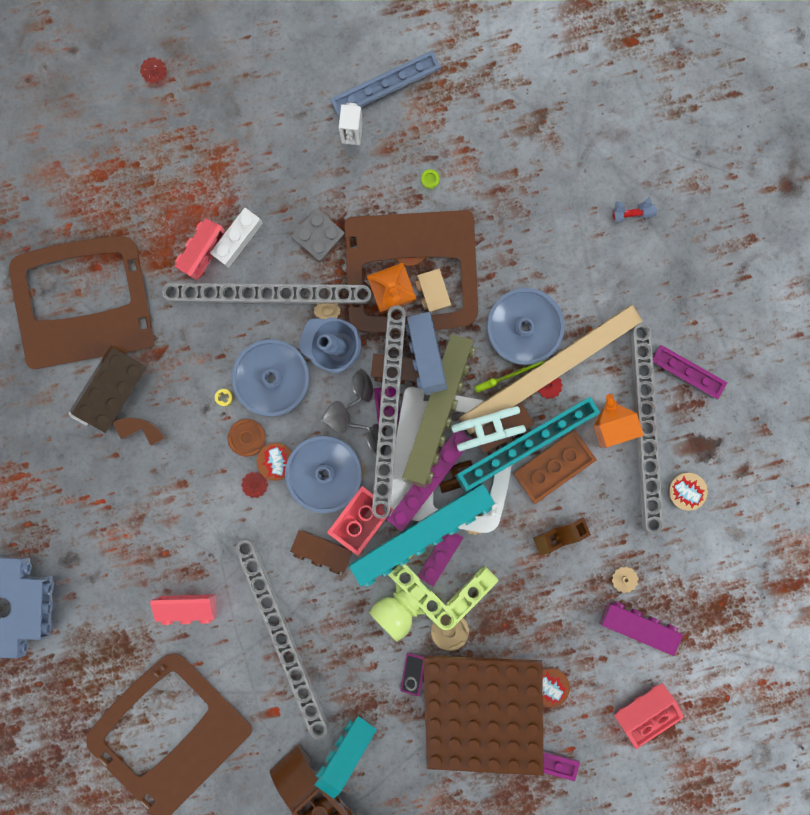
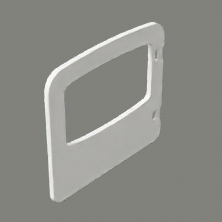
M416 387L407 388L403 394L395 444L391 508L393 510L413 486V484L403 482L402 477L428 401H423L425 394L423 389ZM457 395L456 400H458L455 411L467 413L482 403L483 400ZM504 443L498 445V449L505 447ZM511 466L493 476L490 495L495 504L491 506L492 510L483 516H475L476 520L468 525L464 523L458 527L459 529L489 533L498 526L507 494ZM433 492L412 518L413 521H420L438 510L433 506ZM384 505V512L386 513V512H387V509H386V506Z

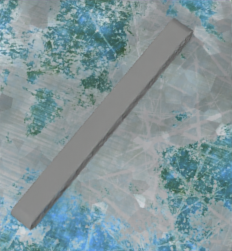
M168 283L162 288V295L165 299L171 302L368 304L372 300V292L365 285ZM175 288L176 295L170 298L169 291ZM194 288L196 293L194 297L189 298L188 291ZM213 288L215 294L213 297L208 298L207 291ZM228 289L234 290V295L231 298H226L225 293ZM247 289L253 290V295L250 298H245L244 296ZM271 289L272 296L265 299L263 297L264 291ZM286 289L291 290V296L288 299H283V291ZM310 290V297L302 299V291ZM323 290L330 291V296L327 299L320 298V293ZM342 290L349 291L347 299L339 298V293ZM361 290L368 291V297L364 300L358 298V293Z
M398 305L392 306L389 309L387 319L372 512L377 518L387 517L391 508L406 318L404 308ZM399 311L402 314L401 319L394 320L391 317L392 313ZM393 330L401 333L398 339L390 337V333ZM392 349L399 352V356L395 359L390 358L388 355ZM391 368L396 369L398 372L394 378L387 376V371ZM388 388H394L396 395L394 397H387L385 391ZM392 407L395 413L391 417H386L383 413L384 409ZM390 426L393 429V434L386 437L382 434V429ZM383 446L391 447L392 452L389 456L381 454L380 450ZM382 465H387L390 468V473L386 476H382L379 473V468ZM381 484L387 485L389 489L388 493L384 496L379 495L377 492ZM384 504L387 507V512L384 515H378L376 512L377 505Z
M638 324L630 331L634 405L641 428L645 423L649 424L651 428L648 434L643 432L644 436L637 438L641 517L643 529L649 533L657 534L663 529L652 338L650 327L646 324ZM638 328L644 331L645 335L643 338L637 336L636 331ZM639 347L645 349V357L638 355ZM641 366L647 369L646 376L640 375L639 368ZM642 385H645L648 388V393L646 396L642 395L640 392V387ZM644 404L648 405L649 407V413L647 415L643 414L641 411V407ZM647 442L652 446V450L649 453L644 451V445ZM647 462L653 464V469L650 472L645 470ZM649 481L654 483L652 491L646 489V484ZM650 500H653L655 508L650 511L647 504ZM654 519L657 525L655 529L651 530L648 524Z
M244 539L236 545L237 556L309 733L313 738L321 739L326 735L328 729L327 720L253 541ZM243 543L250 546V552L247 554L241 550ZM250 561H254L257 564L258 568L256 571H251L248 568ZM257 579L264 581L265 587L263 589L256 587L255 582ZM263 598H270L272 606L266 607L263 604ZM270 616H277L280 620L279 624H272ZM280 633L285 634L287 641L283 643L278 641L277 635ZM285 652H292L294 659L287 660L284 656ZM299 670L302 677H293L292 671ZM299 689H308L309 695L302 696L299 693ZM308 706H313L316 708L317 712L315 714H309L306 708ZM320 724L324 730L317 732L314 729V725Z

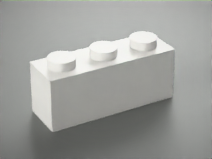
M355 103L341 104L339 120L342 144L361 145L363 128L361 107Z
M244 208L210 254L229 268L263 222L247 208Z

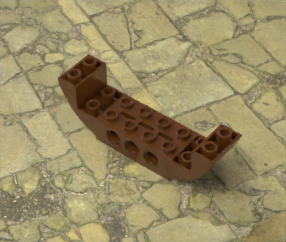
M299 744L270 769L273 783L292 815H354L338 796L333 799L314 785L318 779L316 777L317 772L309 765L311 758Z

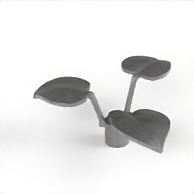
M361 368L352 378V389L355 395L358 396L357 400L346 406L340 401L333 402L325 411L321 422L337 434L345 433L347 427L368 430L366 434L367 444L371 451L377 455L379 424H373L370 427L348 423L350 421V414L346 409L361 402V400L369 402L373 396L372 381L366 371ZM382 429V434L386 436L384 429ZM383 446L380 450L382 455L384 454L386 446Z

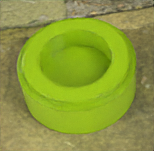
M433 169L425 170L421 175L423 187L434 189L438 186L440 181L438 172Z

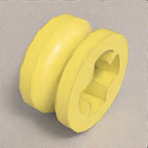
M220 389L215 394V401L220 406H229L233 401V394L227 389ZM221 393L229 395L226 403L219 400V397H222L220 396Z

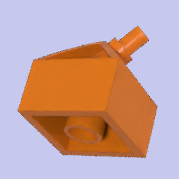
M403 263L367 276L380 314L387 313L392 306L398 305L403 307L416 302V296Z
M607 394L605 405L593 425L600 448H607L644 436L637 413L617 404L613 394Z

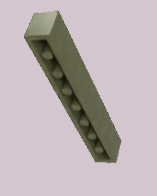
M454 334L450 336L442 359L448 389L430 394L402 477L403 482L425 489L427 483L431 484L434 476L432 468L434 465L437 466L440 454H438V451L445 444L446 436H444V433L451 426L452 418H450V415L457 408L458 400H456V397L463 390L464 383L462 379L469 372V358L473 359L476 348L473 347V340Z

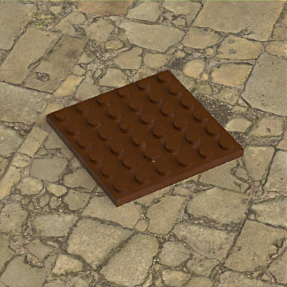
M424 656L427 769L544 776L543 660Z

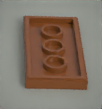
M573 429L512 474L531 501L536 504L597 461V459L577 431Z

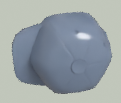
M331 317L327 319L314 318L309 320L304 327L299 342V349L312 360L315 366L333 373H341L351 367L359 358L361 340L357 328L351 323Z

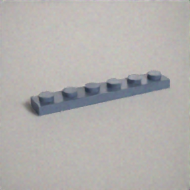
M432 50L331 98L330 101L338 118H340L341 104L355 103L363 107L441 70V66Z

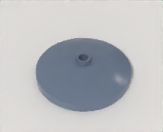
M519 288L504 294L492 307L487 321V333L494 350L505 360L518 365H532L549 358L559 347L565 328L564 317L558 304L546 293L533 288ZM522 325H527L528 330H522Z
M267 339L251 344L238 356L232 371V385L237 398L248 410L262 416H280L292 411L302 402L309 387V369L304 357L296 348L280 340ZM271 375L276 378L273 382L269 381Z
M326 435L315 436L300 443L290 454L285 469L286 484L292 497L302 507L317 513H331L347 506L360 489L363 478L361 461L354 449L345 441ZM323 470H327V473H328L329 475H328V476H324V475H323Z

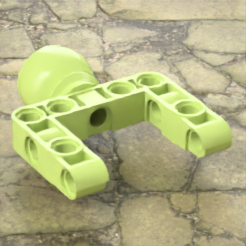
M406 564L402 566L396 565L392 569L393 571L388 574L396 583V592H393V597H386L377 601L368 613L396 642L403 639L409 633L412 626V617H417V614H425L440 629L450 630L481 600L499 579L484 566L444 604L432 591L424 586ZM403 572L409 575V581L405 584L401 583L399 579ZM471 587L477 590L474 598L468 595V590ZM433 600L436 603V609L430 612L427 609V603ZM447 614L450 621L447 625H442L440 619L443 615Z

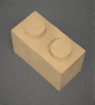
M440 268L418 275V281H415L418 292H422L424 299H421L423 309L428 310L431 314L450 308L451 303Z

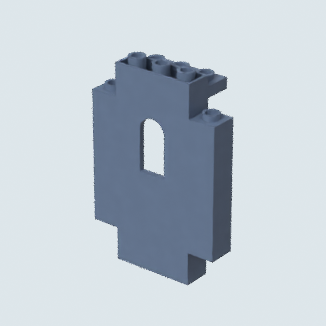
M0 556V598L7 599L11 604L10 614L7 617H0V658L17 659L26 656L28 651L27 639L41 640L47 638L52 630L53 576L29 577L31 563L30 558Z

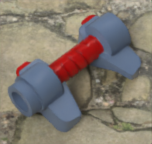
M650 197L638 204L637 209L626 210L624 204L617 201L612 210L614 222L623 221L624 218L631 216L648 218L657 214L656 205L651 203Z

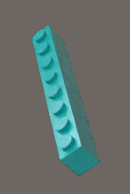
M588 397L458 473L455 477L463 491L467 492L600 414L592 398Z
M479 484L348 566L361 587L364 585L369 587L376 582L375 578L382 575L384 577L393 571L392 568L394 566H402L409 562L410 556L414 554L418 556L426 551L425 547L431 543L433 546L440 543L444 535H452L460 530L458 527L462 524L468 525L476 520L475 516L482 513L484 515L492 510L491 506L495 502L484 484Z

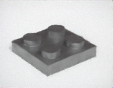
M316 208L291 237L321 262L341 240L345 232Z

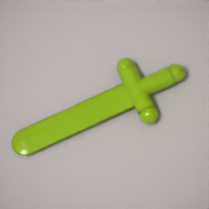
M539 361L498 379L492 378L476 385L474 390L479 393L497 386L499 382L540 366L545 361Z

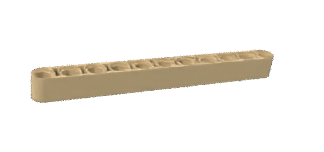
M633 304L547 359L542 365L535 367L462 415L459 419L461 422L514 407L643 321ZM474 427L466 429L469 434L475 432Z

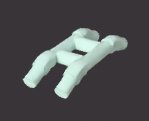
M519 407L504 409L452 425L453 433L474 427L477 435L475 439L457 444L458 450H467L526 432L524 425L503 430L500 420L519 414ZM493 421L496 433L485 436L482 424Z

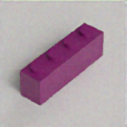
M614 601L613 604L607 602L599 622L602 626L675 656L683 634L678 632V627L667 624V627L661 625V620L652 616L647 619L642 616V612L633 608L631 611L624 609L625 605Z

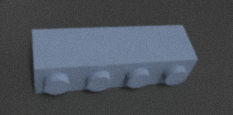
M430 312L407 317L408 324L405 327L407 335H411L412 342H409L411 353H415L416 359L413 360L415 371L419 372V377L416 378L418 388L423 389L425 395L448 389Z

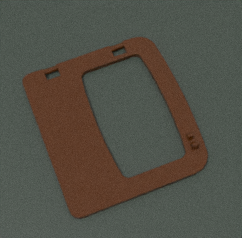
M458 210L356 216L346 219L344 226L347 285H363L362 267L366 263L401 258H456L461 262L463 307L460 311L431 315L435 330L464 327L476 320L478 316L474 216L471 211ZM351 237H356L357 248L350 247ZM363 290L358 293L361 300H364ZM349 304L350 323L357 330L362 332L387 331L388 317L367 316L364 312V304H360V307H353V304ZM392 317L394 320L401 319V317ZM407 317L405 318V325L408 324Z
M125 236L69 242L23 253L11 260L9 275L25 360L29 368L40 369L100 358L105 355L110 345L124 353L149 349L154 346L155 339L140 266L139 252L136 243L132 239ZM106 253L122 254L131 298L129 304L99 313L72 318L41 321L35 319L27 280V271L29 269L76 257ZM135 259L136 270L130 271L129 260ZM140 318L146 319V329H141Z
M171 653L164 656L147 670L111 705L87 734L86 744L89 751L106 766L112 775L152 815H172L251 735L252 726L185 657L177 653ZM170 672H176L207 703L208 711L190 733L166 757L144 775L139 776L106 744L105 738L124 714L149 689ZM105 751L113 758L110 763L102 756ZM147 793L155 801L152 805L143 798Z

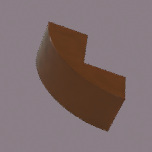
M122 418L112 422L121 439H127L142 430L150 446H155L168 439L166 434L157 425L144 419Z
M583 517L550 529L533 537L541 556L551 553L562 546L580 542L591 534Z

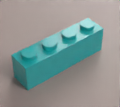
M359 716L354 721L350 720L344 728L346 733L344 736L340 735L335 743L337 748L335 751L331 750L325 759L328 763L325 767L322 766L316 774L318 779L314 785L333 799L344 788L377 731L376 728Z

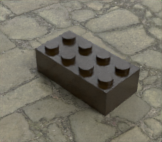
M110 345L71 407V414L106 433L147 367Z

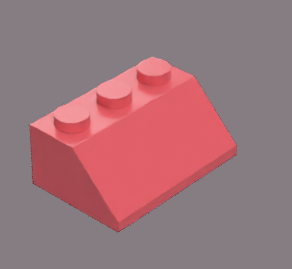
M206 218L197 225L196 234L193 238H189L185 245L186 250L183 254H179L175 261V267L197 282L213 258L210 252L226 233L222 226Z
M361 486L327 532L357 556L361 554L387 519V517L377 518L372 512L373 493ZM384 504L377 505L376 512L378 515L385 514Z
M216 594L158 596L150 601L155 622H161V625L173 624V621H180V624H191L192 621L200 620V624H207L217 617Z
M663 683L659 686H654L650 692L636 698L633 703L621 708L614 715L635 749H638L684 718L675 699Z

